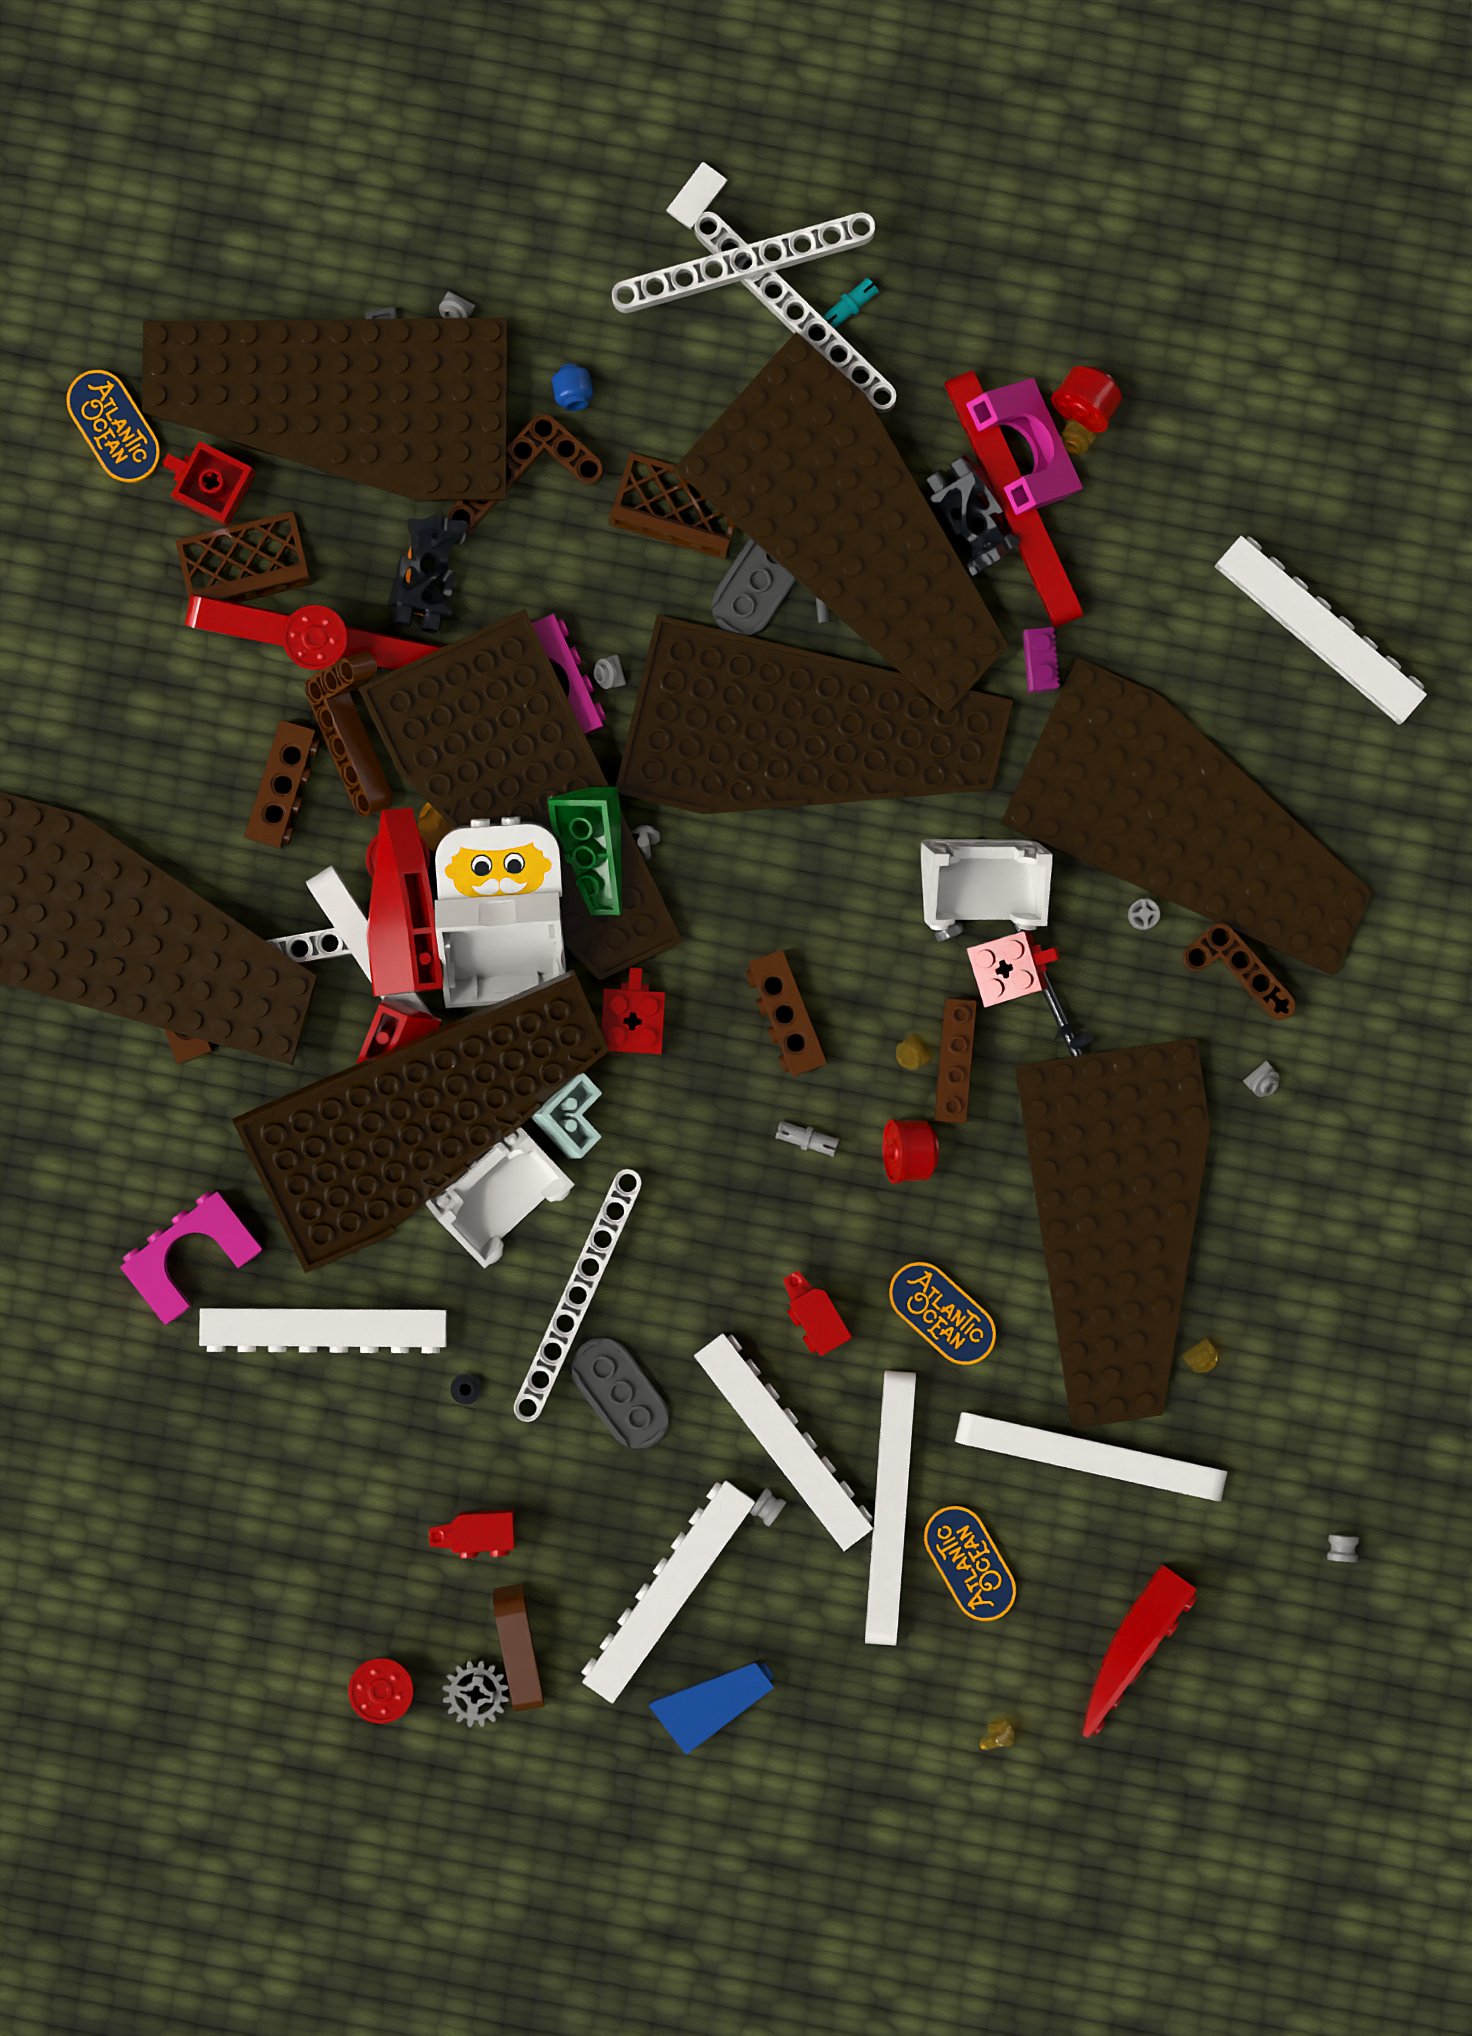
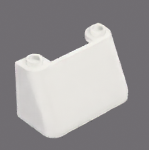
M927 839L921 841L924 921L931 929L948 930L950 925L955 924V920H1012L1018 924V928L1023 930H1036L1037 926H1047L1053 854L1041 844L1031 840Z
M519 1126L508 1137L503 1136L468 1166L469 1170L434 1199L430 1198L426 1205L438 1221L486 1268L489 1264L495 1263L500 1259L504 1246L501 1239L545 1198L550 1202L563 1200L575 1184L527 1132Z

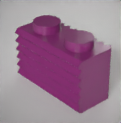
M1052 627L1027 629L1023 632L1028 694L1055 692L1060 686L1058 683L1060 678L1057 677L1059 674L1057 668L1059 666L1056 665L1058 660L1056 659L1057 653H1055L1057 648L1054 646L1056 644V641H1054L1056 636L1053 634L1055 629Z

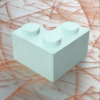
M584 1073L581 1075L577 1074L542 1103V1108L532 1115L531 1118L567 1158H582L601 1138V1135L582 1114L602 1093Z

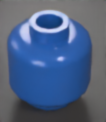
M574 363L561 366L560 371L556 372L551 380L556 403L567 411H578L586 408L594 395L590 373L587 369L577 367V364Z

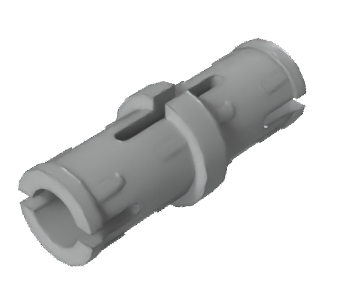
M783 1120L780 1121L779 1130L775 1136L776 1139L800 1145L801 1149L805 1151L809 1148L834 1157L839 1138L815 1132L814 1128L809 1126L806 1129Z

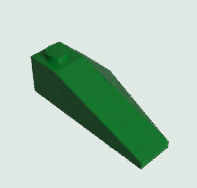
M587 787L549 798L551 829L555 838H559L565 851L564 857L567 864L570 863L578 879L576 884L590 914L621 915V812L618 787Z

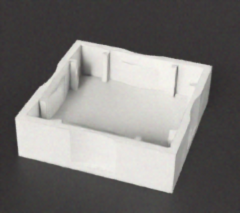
M559 892L435 900V929L439 958L442 962L445 1008L495 1004L566 973Z

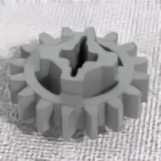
M468 1660L466 1669H463L458 1664L456 1666L458 1674H448L447 1678L452 1684L443 1686V1690L449 1692V1695L443 1698V1702H451L452 1706L447 1712L451 1714L456 1711L459 1714L456 1720L458 1723L463 1718L468 1719V1727L472 1726L474 1720H478L479 1725L483 1727L485 1725V1718L488 1717L489 1720L494 1722L496 1721L494 1712H504L505 1709L500 1705V1702H508L509 1697L503 1695L502 1691L509 1689V1685L500 1683L504 1673L497 1675L493 1673L496 1665L492 1664L486 1669L484 1668V1660H480L478 1666H474L473 1662ZM474 1673L473 1680L469 1683L457 1684L464 1676ZM485 1675L493 1681L496 1691L489 1689L484 1682ZM474 1686H479L480 1692L484 1693L485 1696H480L478 1701L472 1700V1695L466 1691L473 1690ZM456 1696L464 1699L468 1705L467 1711L458 1704ZM484 1703H494L489 1710L478 1713L479 1707Z

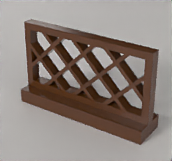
M630 452L615 503L610 513L609 525L726 559L735 524L720 511L705 518L698 504L707 499L704 496L697 499L693 497L688 488L690 484L684 481L674 470L675 465ZM634 462L647 466L651 475L636 482L631 473ZM669 472L675 474L681 484L666 491L658 477ZM630 479L632 485L626 487L628 480ZM655 480L661 494L646 500L640 486ZM684 489L691 502L676 509L669 495ZM633 490H636L643 502L633 508L621 504L623 496ZM665 498L672 512L664 516L655 515L650 505ZM694 507L701 520L693 525L684 523L679 514ZM646 508L648 512L642 511L641 509ZM723 515L728 524L726 535L713 532L708 522Z
M294 511L175 540L188 593V601L191 594H197L241 603L312 585ZM290 521L292 530L285 541L272 534L277 524ZM257 530L264 534L256 548L242 541L248 531ZM227 537L234 541L226 556L213 549L219 538ZM268 538L282 545L274 559L260 551ZM293 538H294L295 546H293V545L290 544V542L292 541ZM197 544L205 550L195 563L186 558L184 547ZM239 545L253 552L244 566L231 559ZM288 548L298 554L300 564L287 567L278 561ZM209 553L223 559L215 573L201 566ZM257 555L270 562L269 567L264 573L257 574L249 569ZM227 563L241 570L235 580L226 581L219 577ZM188 564L193 567L191 572H189ZM198 570L211 577L206 587L193 589L192 579Z

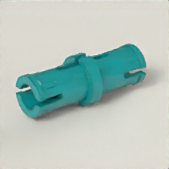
M866 277L848 295L844 293L840 297L841 301L824 315L822 314L821 317L828 322L832 317L836 316L829 323L835 329L850 315L853 314L855 316L860 312L859 308L878 294L879 290L874 285L864 293L863 291L873 283Z

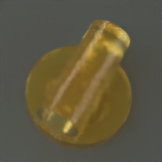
M1071 418L1065 425L1060 438L1065 449L1076 454L1085 453L1096 438V435Z
M914 1034L896 1047V1057L899 1064L908 1070H916L931 1060Z
M1207 1338L1181 1355L1195 1373L1209 1372L1215 1367L1218 1359L1217 1351Z
M992 1720L987 1726L989 1735L981 1739L980 1746L983 1750L1011 1746L1015 1740L1013 1729L1004 1721Z

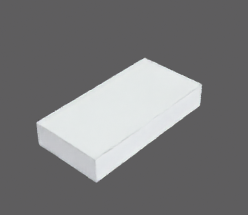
M702 162L667 208V213L691 230L695 225L697 217L709 207L727 183V179Z

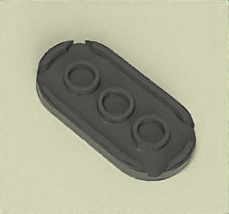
M749 539L713 595L712 614L715 622L723 631L748 637L757 634L768 624L796 579L752 539Z
M595 1338L584 1343L577 1350L573 1358V1380L605 1426L619 1443L631 1448H647L657 1443L663 1437L668 1427V1409L635 1360L622 1344L613 1339Z

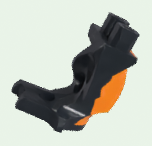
M964 454L949 464L957 477L950 482L942 469L926 478L932 492L927 501L941 514L953 535L961 533L970 542L973 556L967 560V566L971 574L975 575L988 565L1001 559L1010 549L1021 543V539L1014 532L1010 533L1007 530L1003 517L1000 514L1004 511L1002 502L993 491L983 465L980 463L975 467ZM953 508H958L962 512L961 519L954 516ZM977 517L982 518L985 522V528L981 532L976 531L974 528V519Z
M438 515L425 519H408L407 526L409 533H411V546L408 554H402L399 558L396 578L387 603V607L394 609L393 624L409 627L412 625L414 614L422 616L420 630L434 634L439 631L442 620L452 614L451 594L455 571L449 569L448 553L453 544L460 545L465 540L467 521L450 520ZM426 557H433L435 560V565L431 570L424 569L423 561ZM437 580L442 585L440 593L434 590V583Z

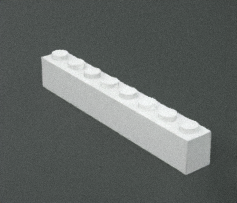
M1240 536L1214 567L1397 724L1403 723L1427 695L1422 691L1424 688L1423 684L1411 675L1407 678L1399 671L1401 666L1390 656H1386V658L1381 656L1376 651L1378 646L1368 637L1363 636L1361 639L1352 631L1355 627L1346 618L1340 616L1338 619L1329 611L1332 607L1319 596L1316 599L1306 591L1308 586L1296 576L1291 579L1284 573L1285 567L1281 562L1272 556L1268 559L1260 552L1262 547L1249 536L1246 539Z
M201 1308L199 1346H207V1352H225V1346H238V1352H256V1346H268V1352H287V1346H299V1352H317V1346L330 1347V1352L346 1353L348 1352V1347H360V1353H379V1347H391V1353H409V1347H422V1353H440V1347H447V1310Z
M724 1333L720 1334L698 1351L694 1357L843 1551H845L873 1529L870 1524L873 1517L864 1505L857 1508L851 1500L855 1495L844 1480L839 1484L832 1473L836 1469L827 1457L824 1456L820 1459L813 1449L817 1447V1444L807 1431L801 1435L794 1426L799 1421L788 1407L785 1410L781 1409L776 1402L780 1396L771 1384L768 1383L764 1386L757 1377L761 1374V1371L751 1359L746 1362L738 1353L743 1348L731 1334L726 1337Z
M727 1480L722 1485L718 1482L715 1483L706 1496L710 1499L708 1505L704 1510L698 1507L688 1521L693 1525L686 1535L681 1532L671 1545V1548L675 1550L669 1560L664 1557L661 1559L653 1571L657 1575L651 1585L646 1582L635 1596L639 1600L633 1610L627 1607L617 1623L622 1625L615 1636L612 1633L607 1635L599 1647L604 1651L596 1661L594 1658H591L581 1672L586 1675L583 1683L612 1704L755 1504V1500Z

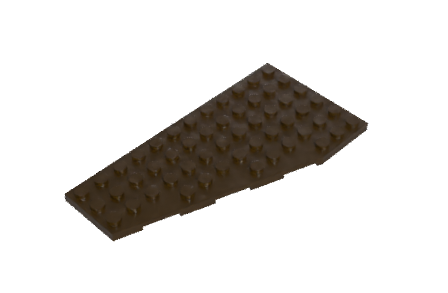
M508 319L143 321L142 412L146 415L226 439V441L266 454H272L313 467L334 476L381 489L415 502L507 501Z
M795 332L674 467V470L947 715L1008 647V644L865 393L800 334Z
M525 609L358 687L397 771L453 829L471 825L472 819L490 818V824L502 823L501 819L503 817L520 816L521 822L540 823L552 831L548 805L549 798L587 787H609ZM622 812L621 915L590 914L576 884L578 879L571 864H567L564 857L565 851L559 838H557L560 848L563 892L562 897H559L563 941L599 981L683 942Z
M657 615L615 787H618L619 795L702 815L989 791L993 787L1013 700L968 690L946 715L901 673Z
M1076 657L1001 821V825L1211 921L1227 924L1233 931L1335 976L1372 891L1163 697Z
M0 792V983L294 1065L318 981L317 975L269 944L83 815Z
M573 969L239 1115L232 1120L304 1272L307 1273L391 1236L399 1224L430 1198L434 1199L469 1170L468 1166L503 1136L508 1137L541 1109L542 1103L577 1074L581 1075L606 1054L609 1049Z
M1197 1038L1014 1066L1071 1429L1161 1416L1164 1412L1211 1130Z

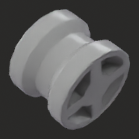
M1150 899L1137 900L1128 910L1129 922L1138 930L1152 928L1160 918L1159 907Z
M766 1488L756 1500L749 1513L753 1516H760L764 1524L769 1527L786 1504V1501L776 1499L772 1496L771 1491Z
M1329 1535L1328 1541L1331 1543V1550L1327 1553V1560L1358 1562L1355 1548L1359 1544V1537Z

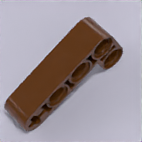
M1218 923L1211 926L1183 951L1181 957L1182 964L1187 970L1192 972H1200L1218 959L1270 1018L1284 1020L1294 1013L1296 1006L1293 997L1227 924ZM1216 929L1223 930L1227 935V942L1223 946L1215 945L1211 939L1212 932ZM1197 949L1203 953L1204 962L1201 966H1193L1190 963L1188 956L1191 950ZM1236 952H1241L1247 957L1248 962L1243 969H1238L1232 964V956ZM1256 975L1264 976L1268 982V986L1263 992L1256 991L1252 986V980ZM1275 988L1278 992L1273 994V997L1277 1001H1286L1287 1004L1284 1006L1286 1013L1282 1011L1276 1013L1274 1011L1276 1003L1271 998L1265 1002L1262 997L1270 994Z
M522 1583L494 1588V1613L513 1710L518 1712L545 1707L528 1619L524 1585Z

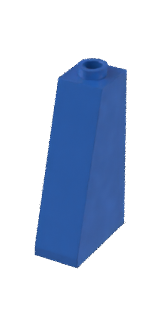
M755 1660L658 1697L649 1703V1707L687 1755L772 1690L774 1684L771 1680L775 1676L765 1663L759 1666Z

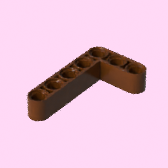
M546 414L537 415L507 447V468L512 472L510 479L507 481V493L545 451L585 486L596 485L603 476V468L599 459L553 417ZM540 423H548L553 427V430L549 436L540 437L535 432L536 427ZM570 443L575 447V452L571 457L565 458L559 455L558 449L562 444ZM521 445H527L532 449L531 456L524 460L517 458L515 455L516 449ZM585 464H594L598 468V472L594 477L585 478L582 476L580 471ZM457 501L450 509L447 519L454 520L455 515L461 512L469 514L470 522L465 531L466 534H469L499 501H489L483 505L475 501Z
M368 651L339 659L335 664L308 678L304 685L307 699L355 811L362 817L387 810L393 804L391 789L349 693L373 678L377 673L376 660Z

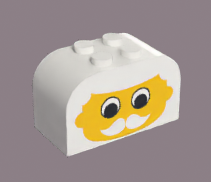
M520 816L503 817L501 819L502 823L490 824V818L472 819L471 825L460 826L448 832L437 848L435 862L438 900L559 892V897H562L560 848L557 838L546 826L536 822H521Z

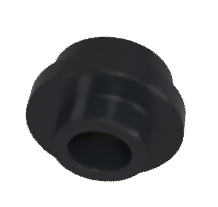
M462 1374L452 1381L450 1392L456 1402L468 1405L474 1403L479 1398L481 1385L473 1375ZM462 1384H469L471 1386V1393L469 1395L461 1394L460 1386Z

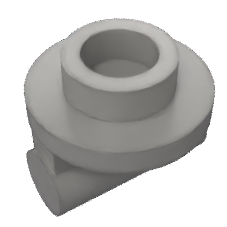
M448 291L439 305V312L443 318H468L472 314L475 305Z
M618 655L597 661L594 677L602 688L608 689L626 685Z
M640 825L632 830L631 834L638 845L644 861H647L651 858L650 845L660 841V833L651 826Z
M1265 1061L1245 1078L1243 1082L1258 1097L1271 1095L1276 1091L1280 1076Z

